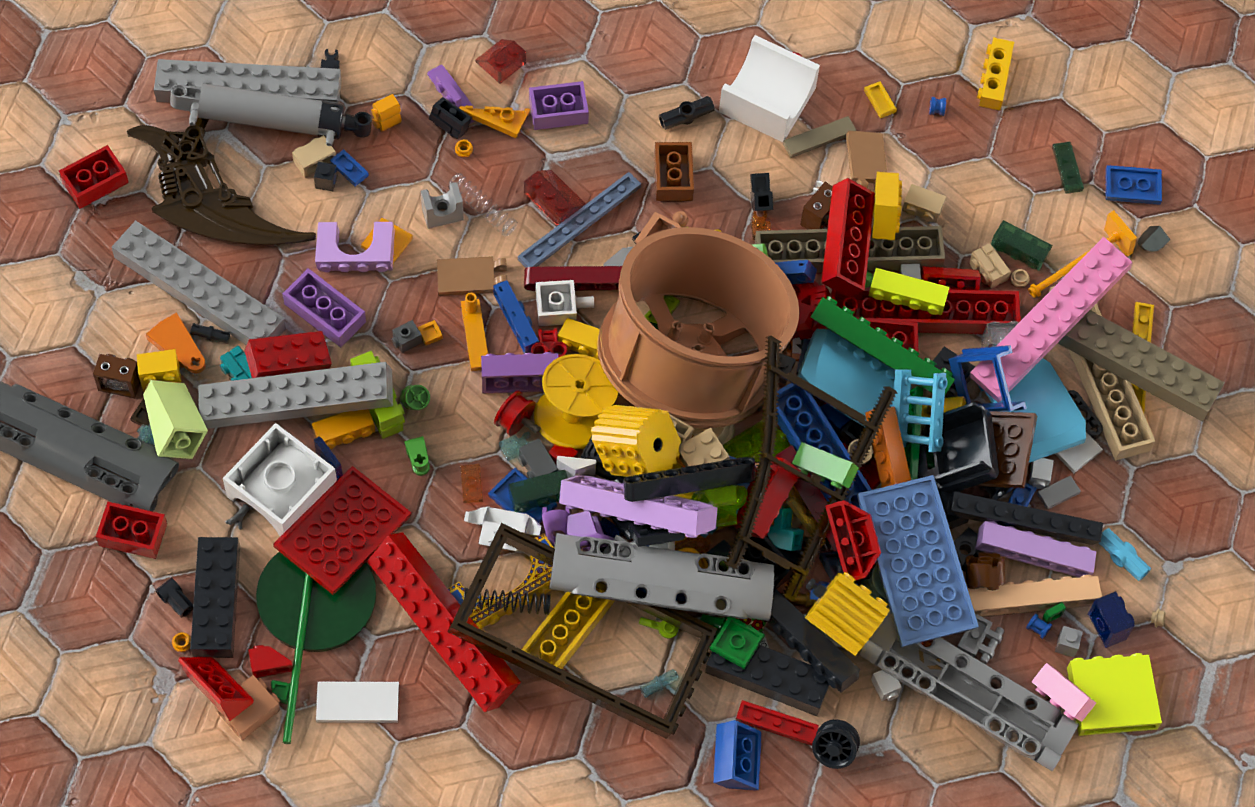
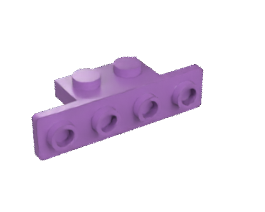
M439 65L427 72L437 91L445 99L458 108L466 105L473 106L443 65Z

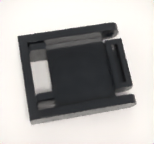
M629 524V533L638 547L680 541L685 538V534L681 532L675 534L668 532V529L664 528L653 529L648 524Z

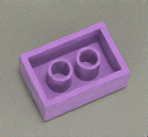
M583 81L529 88V103L534 130L588 124L589 111Z

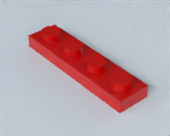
M744 700L741 701L736 716V721L811 746L819 727L817 724Z

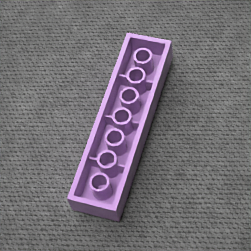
M584 474L561 480L559 503L567 505V508H582L584 512H598L603 517L615 516L617 520H631L636 525L648 524L653 529H668L670 533L677 534L681 532L690 538H696L700 534H707L709 531L716 529L718 509L716 505L674 495L630 502L624 499L623 483Z

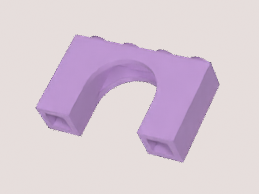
M318 222L315 256L318 271L367 272L368 270L385 272L393 270L395 238L393 222H374L372 244L366 251L357 255L345 254L338 248L340 231L337 222Z

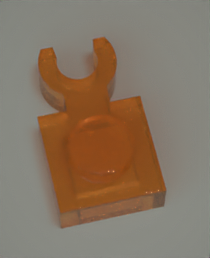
M756 211L753 212V221L751 223L753 240H755L756 231H771L770 221H766V211H763L762 217H758Z

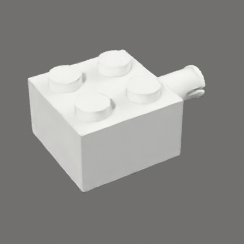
M574 280L536 282L539 326L563 325L567 318L576 321L577 308H594V296L577 297L575 295Z

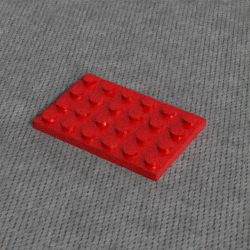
M352 466L273 543V547L334 595L373 555L388 535L394 534L411 517L412 512Z

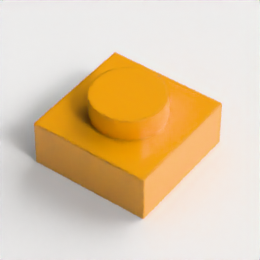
M435 320L417 327L422 334L425 346L443 339V335Z

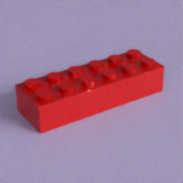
M849 178L834 184L832 187L821 283L847 297H852L865 291L875 193Z

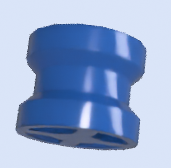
M931 97L929 115L936 113L944 116L946 98L936 99Z

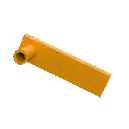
M468 293L465 296V301H461V309L471 371L482 370L481 356L487 355L488 350L480 300L477 299L474 293Z

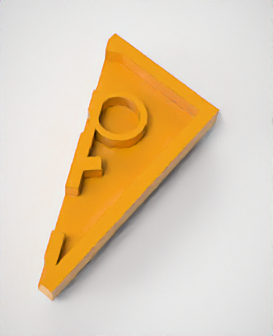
M467 105L459 107L471 116L473 120L514 138H517L531 110L525 108L524 111H517L511 107L485 106L484 109H473V106Z

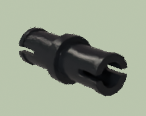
M195 323L192 324L190 335L228 344L231 332L214 329V326L206 327Z

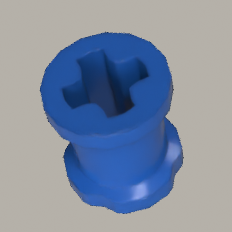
M1035 614L1027 624L1026 629L1033 630L1043 639L1051 629L1052 624H1047L1038 618V614Z

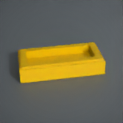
M881 81L864 87V92L880 119L896 113L897 108Z

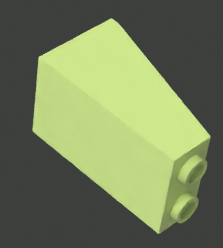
M151 380L143 395L157 455L159 457L193 459L208 430L185 383Z

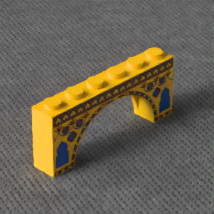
M544 533L534 538L554 548ZM530 556L532 564L527 577L518 587L512 590L513 606L518 591L521 594V605H523L526 592L529 594V603H531L534 593L537 596L542 593L545 595L551 590V565ZM458 582L447 589L461 605L464 600V587ZM509 592L505 593V606L507 604ZM503 594L499 611H496L495 596L490 611L487 606V596L485 597L482 610H480L478 597L475 609L472 610L469 617L480 630H483V627L488 624L493 625L497 623L500 617L513 613L511 595L506 612L503 606ZM500 595L497 596V606L499 603ZM518 595V599H517V604H516V609H515V611H516L517 608L519 607V595ZM481 596V606H482V602H483V597H484V596ZM489 596V606L491 603L492 596Z

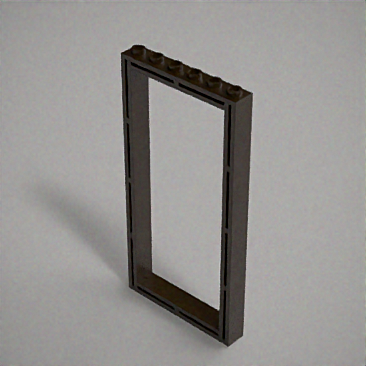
M501 523L448 633L665 739L671 734L674 735L679 726L676 721L679 716H683L687 706L684 703L686 699L691 698L694 692L692 685L694 681L697 682L702 674V671L699 669L702 663L706 664L710 653L707 651L717 637L715 633L718 628L681 610L626 602L699 638L666 714L662 719L466 623L505 543L553 566L554 548ZM598 582L596 584L597 589L606 591L604 583ZM636 589V596L640 599L645 598L646 593Z

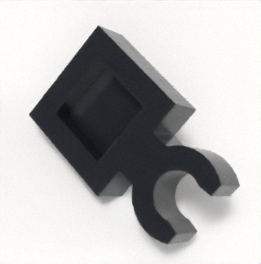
M328 49L325 50L326 60L321 59V68L340 69L338 50L335 49L334 55H329Z

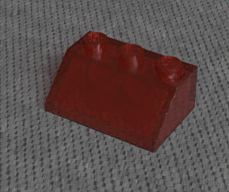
M552 170L537 171L524 181V193L557 226L586 205Z

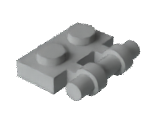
M975 614L979 627L965 631L957 648L974 658L977 652L982 653L980 661L987 664L989 659L993 658L997 644H1000L1003 639L1004 629L997 627L995 632L990 630L993 622ZM985 637L990 639L988 646L982 644Z

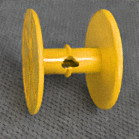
M582 354L564 355L553 360L543 373L542 387L545 394L536 403L534 421L535 424L541 427L539 432L551 443L574 449L586 448L593 435L591 430L592 427H595V420L599 419L598 416L603 414L602 411L604 409H608L607 407L614 404L618 396V391L604 373L600 360Z

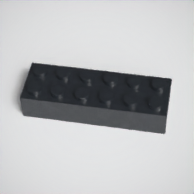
M198 537L190 647L193 657H234L240 560L238 537Z
M759 645L745 669L713 651L710 654L705 669L706 674L814 716H818L829 688L827 679L823 675H819L811 664Z

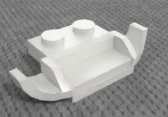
M489 506L474 511H466L465 522L482 526L479 539L480 545L490 546L501 523L527 535H540L541 525L527 514ZM506 543L502 548L504 550L518 552V549Z

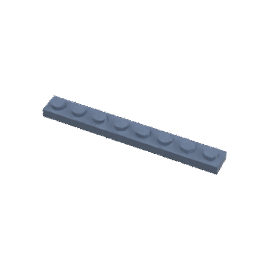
M628 172L518 255V261L525 268L539 266L640 189L641 183Z

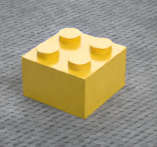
M175 349L136 354L138 375L143 392H145L151 380L182 383L180 365Z

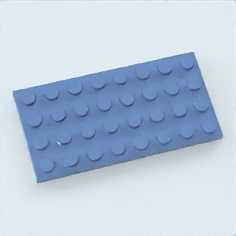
M934 475L858 493L857 498L860 508L871 514L881 549V554L876 563L901 647L978 628L979 625Z

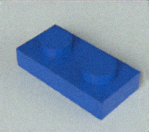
M344 149L330 159V164H335L337 171L355 187L369 176L368 171Z

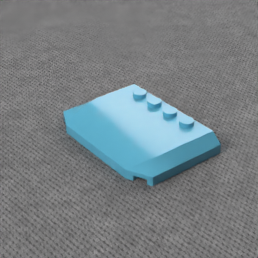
M816 329L812 334L797 376L865 415V412L876 407L874 404H878L876 400H879L878 397H881L880 393H882L881 390H884L883 387L889 386L894 389L895 370L831 330Z
M1042 358L1009 392L1011 402L1025 401L1027 409L997 411L1036 413L1038 416L1029 463L1083 444L1086 440V420L1051 363ZM985 391L991 403H998Z

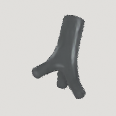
M244 504L225 523L231 525L237 522L238 529L241 530L242 520L250 510V507Z

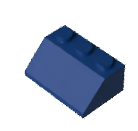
M736 720L717 724L713 783L730 789L759 790L761 731Z

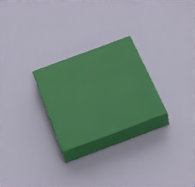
M729 617L712 643L710 650L745 669L764 639L765 634L736 618Z

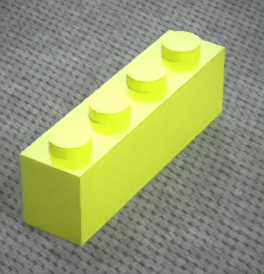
M876 268L868 296L877 300L890 301L895 305L909 306L914 310L928 311L933 315H942L949 287Z

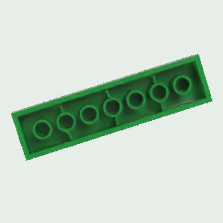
M827 296L826 299L822 297L810 318L894 370L909 369L912 376L933 378L934 373H946L947 387L945 394L955 380L951 377L953 373L945 368L939 370L935 367L936 363L925 357L923 360L918 357L920 353L913 348L905 349L902 347L903 342L895 337L889 339L886 337L887 332L879 327L873 329L869 326L871 322L863 317L857 319L852 316L854 314L852 310L845 306L843 309L836 306L838 302ZM919 385L927 391L933 392V386Z

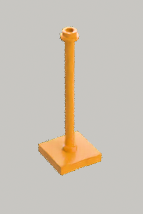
M1113 210L1107 216L1104 231L1109 236L1107 240L1112 244L1115 242L1125 256L1128 257L1133 254L1137 237ZM1089 251L1038 285H1030V288H1028L1030 295L1033 298L1041 296L1042 290L1065 276Z

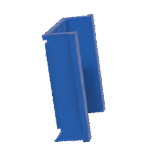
M1011 345L963 349V354L949 359L953 378L955 379L958 397L964 396L966 405L970 404L971 401L961 362L992 360L1003 402L980 403L978 405L984 406L988 411L1027 409L1025 401L1011 402L1000 357L1013 353Z

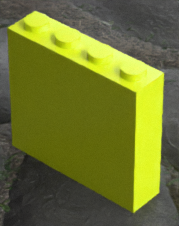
M1135 653L1123 657V655H1114L1111 658L1096 656L1088 660L1075 658L1070 661L1067 666L1069 680L1096 702L1082 722L1076 719V722L1079 724L1077 727L1079 736L1158 730L1162 720L1149 655Z

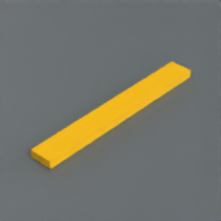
M1135 302L1132 333L1151 343L1154 305ZM1131 383L1144 413L1146 391Z

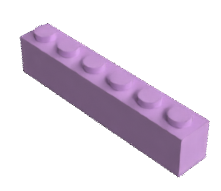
M985 521L978 529L977 550L998 553L1002 557L1079 578L1083 575H1092L1094 573L1096 551L1090 550L1088 547H1078L1067 541H1056L1049 536H1038L1031 531L1016 530L1015 527L998 525L994 521Z

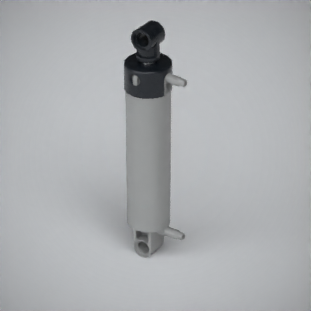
M203 83L202 88L186 85H174L171 88L170 105L175 109L190 111L189 124L191 126L195 125L198 116L204 119L317 135L318 137L324 135L327 146L332 145L333 139H340L342 127H344V131H353L354 135L360 138L367 137L371 133L372 117L370 114L358 112L354 116L346 113L345 117V106L339 102L319 101Z

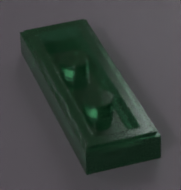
M1071 142L1053 144L1052 149L1065 194L1082 192L1084 186Z

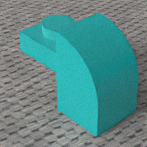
M788 506L781 507L779 515L774 519V525L770 526L768 537L778 548L789 551L802 550L804 530L791 527L793 508Z

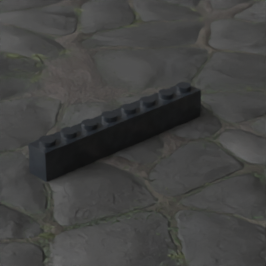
M955 491L947 495L946 515L979 522L994 521L998 525L1012 526L1017 530L1031 531L1041 535L1089 545L1101 542L1102 522Z

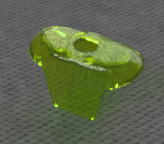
M731 485L696 491L693 493L691 500L718 507L716 527L737 524L736 510L745 504L748 494L744 486Z

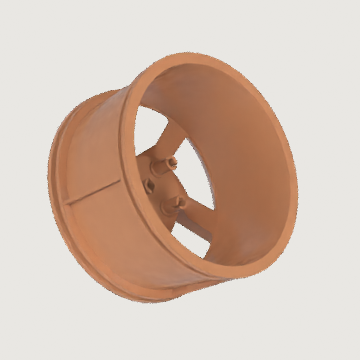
M681 227L662 230L639 241L624 260L619 278L617 302L611 307L600 327L597 341L599 360L611 384L635 407L668 411L672 416L698 429L720 428L733 425L751 416L764 403L762 402L765 400L763 393L766 391L763 389L766 387L763 385L766 383L763 381L766 380L764 373L767 372L764 370L767 368L764 366L767 364L764 361L767 360L765 353L768 352L765 350L768 348L765 346L768 344L765 342L768 340L766 337L773 336L780 340L782 343L779 345L782 347H779L781 349L779 353H782L792 339L798 325V299L791 282L780 267L751 244L732 235L704 228ZM663 296L696 300L724 312L726 315L712 323L682 324L680 322L678 324L679 321H674ZM637 302H646L657 321L659 331L644 317L636 305ZM749 333L759 352L744 356H727L720 347V344L742 334Z

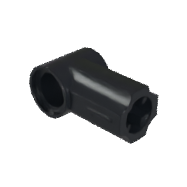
M173 578L168 579L155 590L161 600L166 604L168 603L181 618L186 617L193 610V603L184 595L182 589Z

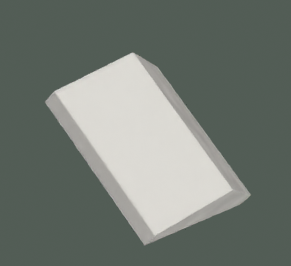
M557 456L558 477L567 479L581 474L595 477L596 460Z

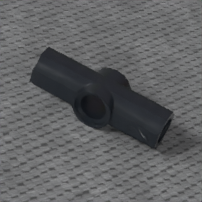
M709 96L693 102L685 101L679 107L659 114L660 124L665 130L680 124L688 125L695 118L714 112L715 107Z

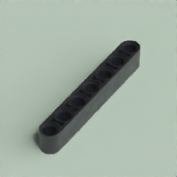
M742 457L628 476L623 479L624 499L635 502L753 482V479H756L754 477L756 475V461L751 457Z

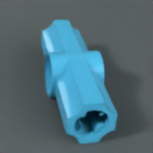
M1109 528L1102 532L1099 544L1110 553L1112 561L1117 566L1124 567L1138 581L1142 580L1150 572L1151 568L1137 555L1135 548L1130 543L1123 542Z

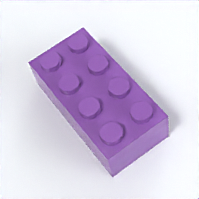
M309 268L283 293L284 304L318 331H323V335L340 348L366 323L365 311Z
M508 353L505 355L487 354L481 356L482 393H511L517 390L521 392H542L543 373L547 366L558 358V353H525L522 355Z

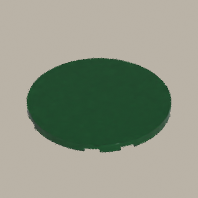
M278 552L267 563L260 575L256 591L257 607L260 618L269 633L281 643L295 649L306 573L282 553ZM367 562L334 595L313 579L303 650L307 652H323L336 649L349 643L366 627L372 617L376 603L375 580Z

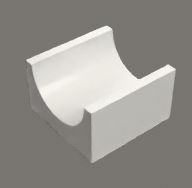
M755 35L738 76L731 86L724 84L722 88L719 112L783 142L816 89L820 65Z
M276 423L223 477L227 498L232 502L238 498L251 505L269 521L279 537L337 481L333 466Z

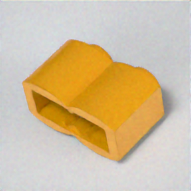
M393 94L373 103L371 112L374 118L372 122L376 129L379 128L383 132L402 122L400 104Z

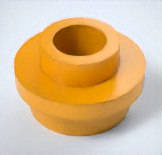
M460 140L455 145V153L460 157H468L473 152V145L468 140Z
M184 632L176 634L172 639L173 648L178 652L188 651L191 647L190 635ZM180 641L186 642L183 646L179 645Z

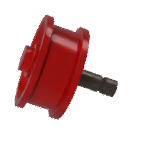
M520 390L515 391L498 410L494 419V425L505 428L509 436L515 435L524 425L538 434L541 427L537 424L535 425L529 419L535 409L536 402L524 398Z

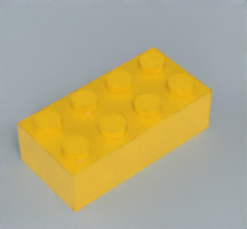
M877 172L872 228V238L895 240V233H899L902 209V180H899V173Z

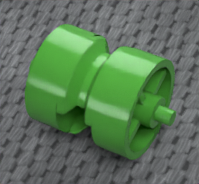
M408 385L400 393L401 404L409 410L424 409L430 401V393L422 385Z

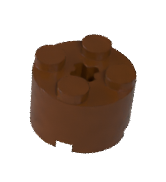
M981 552L978 557H973V554L965 558L966 583L969 589L982 587L994 591L999 589V585L1006 582L1004 556L1000 558L998 553Z

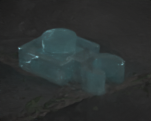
M525 432L520 439L514 435L499 442V447L507 461L518 457L519 448L530 443L526 441L527 438L531 437L530 432Z

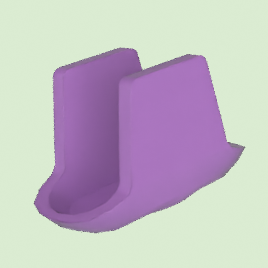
M567 505L566 511H547V507L542 508V520L546 537L553 547L556 538L553 535L555 531L560 530L567 535L568 515H572V510L567 508Z
M585 511L568 515L567 535L614 540L613 537L604 535L599 517H592L591 512ZM582 541L580 549L585 552L589 551L590 544ZM602 544L600 548L607 547L608 545Z

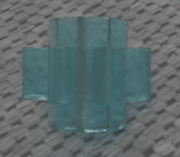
M143 424L137 430L139 433L137 439L155 447L150 424L146 426Z

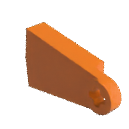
M177 312L160 321L146 333L147 340L160 351L175 349L181 368L185 367L194 374L200 373L205 369V359ZM192 361H199V366L193 365Z

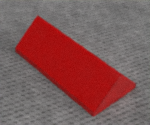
M179 657L178 661L187 677L229 721L253 704L254 699L213 657Z

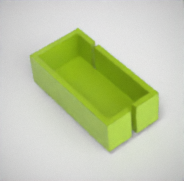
M372 351L351 358L350 363L351 366L380 363L378 356L374 357ZM394 389L393 406L369 409L382 439L404 431L403 423H405L403 414L405 413L402 405L397 404L395 400L397 396Z

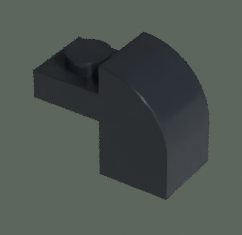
M769 173L750 174V197L753 211L774 210Z

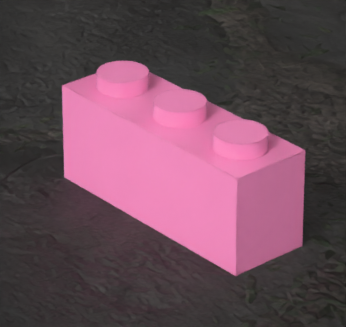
M1047 663L1032 680V683L1037 686L1035 690L1044 697L1048 695L1051 698L1049 702L1058 709L1060 707L1065 709L1064 714L1071 720L1076 718L1082 722L1096 704L1093 699Z

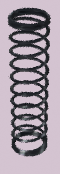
M464 588V598L469 588ZM488 589L485 590L482 606L481 593L479 595L480 610H482L484 607L485 597L487 593L488 610H491L495 594L496 611H499L501 598L503 594V606L505 612L507 611L511 595V606L513 613L516 609L518 595L520 613L523 612L527 596V606L529 614L532 610L534 596L536 614H539L541 601L543 597L544 614L549 615L551 594H546L545 605V595L544 593H542L538 606L536 593H534L532 596L530 606L528 592L525 593L522 606L521 594L519 591L517 592L514 606L512 591L509 592L506 606L504 590L501 591L498 606L496 590L493 591L490 606Z

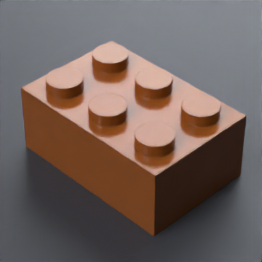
M655 142L656 201H693L692 142Z

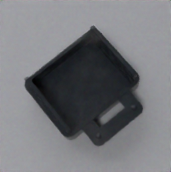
M975 402L943 413V446L941 451L933 452L935 468L928 470L926 448H929V445L920 444L918 479L934 475L937 486L946 494L954 491L959 492L994 480L999 475L992 415L984 406L978 405Z

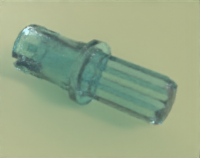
M672 669L659 677L655 676L650 682L639 686L640 691L647 698L659 690L663 691L664 687L677 681L679 676Z

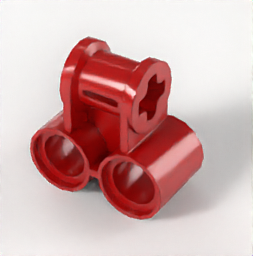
M557 328L544 331L538 329L539 343H535L532 346L531 353H563L558 355V358L567 355V346L563 342H558Z

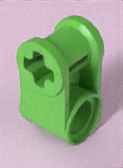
M421 436L404 441L414 473L419 476L427 474L430 470V464L424 437Z

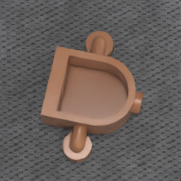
M683 211L676 212L672 220L655 212L634 242L637 244L645 237L662 230L685 227L689 219Z

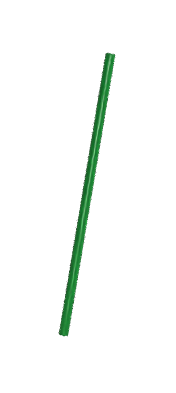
M305 574L282 742L284 744H291L313 582V578L308 574Z

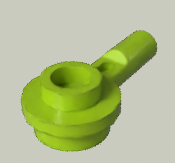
M644 617L640 618V625L658 630V633L664 638H673L678 633L677 627L665 621L657 622Z

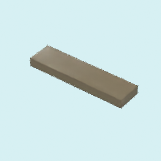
M849 116L783 140V145L790 158L846 138L847 131H856V128Z

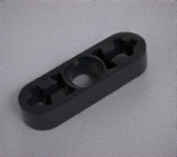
M1069 390L1068 393L1072 399H1075L1074 402L1079 411L1087 413V418H1085L1087 423L1086 432L1093 439L1099 438L1103 431L1102 424L1080 394L1074 390ZM1090 428H1097V431H1090Z

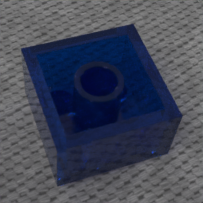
M1116 591L1095 599L1088 612V616L1105 648L1127 640L1135 626L1133 616L1130 613L1128 614L1123 598L1118 596Z

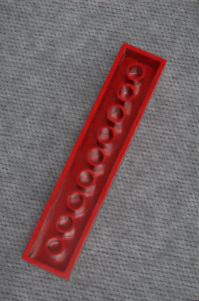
M832 288L830 290L831 298L838 302L836 306L841 309L845 306L854 312L852 316L918 323V333L1007 335L1021 321L1019 291L949 290L942 315H933L928 311L914 310L909 306L895 305L890 301L874 299L868 296L870 288H865V291L852 297H847Z
M403 532L388 535L367 562L481 709L487 712L499 708L521 681L502 658L448 633L461 605ZM469 617L466 623L478 628Z

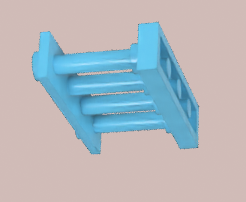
M909 369L895 370L894 390L898 394H895L896 397H893V407L896 410L904 447L909 442L929 445L928 452L941 451L943 446L944 398L947 387L946 373H934L933 378L912 376ZM910 385L933 386L932 398L911 396ZM909 404L931 406V417L909 415ZM908 423L930 425V436L908 435Z

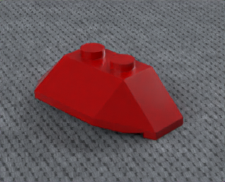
M845 500L826 505L843 573H848L856 580L866 578L881 554L871 514Z

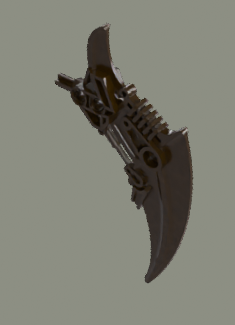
M198 117L195 125L187 127L185 132L165 131L150 125H140L127 130L128 137L147 143L160 156L157 163L162 172L159 173L158 178L160 179L162 197L165 200L153 206L152 213H155L169 223L204 237L240 244L282 245L316 239V233L293 231L264 220L250 210V208H253L250 197L237 195L234 189H228L227 184L223 182L219 174L214 155L208 151L203 139L206 134L204 129L209 119ZM201 148L204 151L203 154H199ZM209 164L218 180V189H213L204 167Z

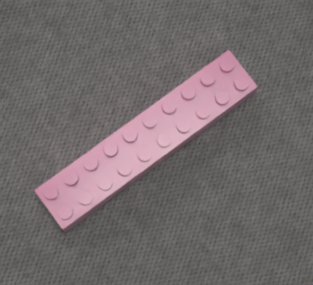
M1105 237L997 345H1011L1013 353L1000 357L1009 392L1131 269L1132 261ZM981 361L970 372V378L999 403L1002 400L993 361Z

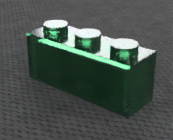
M1004 220L991 242L995 250L1004 252L1014 260H1019L1027 264L1028 267L1039 271L1048 258L1053 246Z
M561 470L508 484V492L514 512H527L534 507L539 506L542 508L550 503H559L561 480L568 478L566 471Z

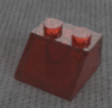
M501 39L479 56L475 62L501 84L526 64V51L514 40Z

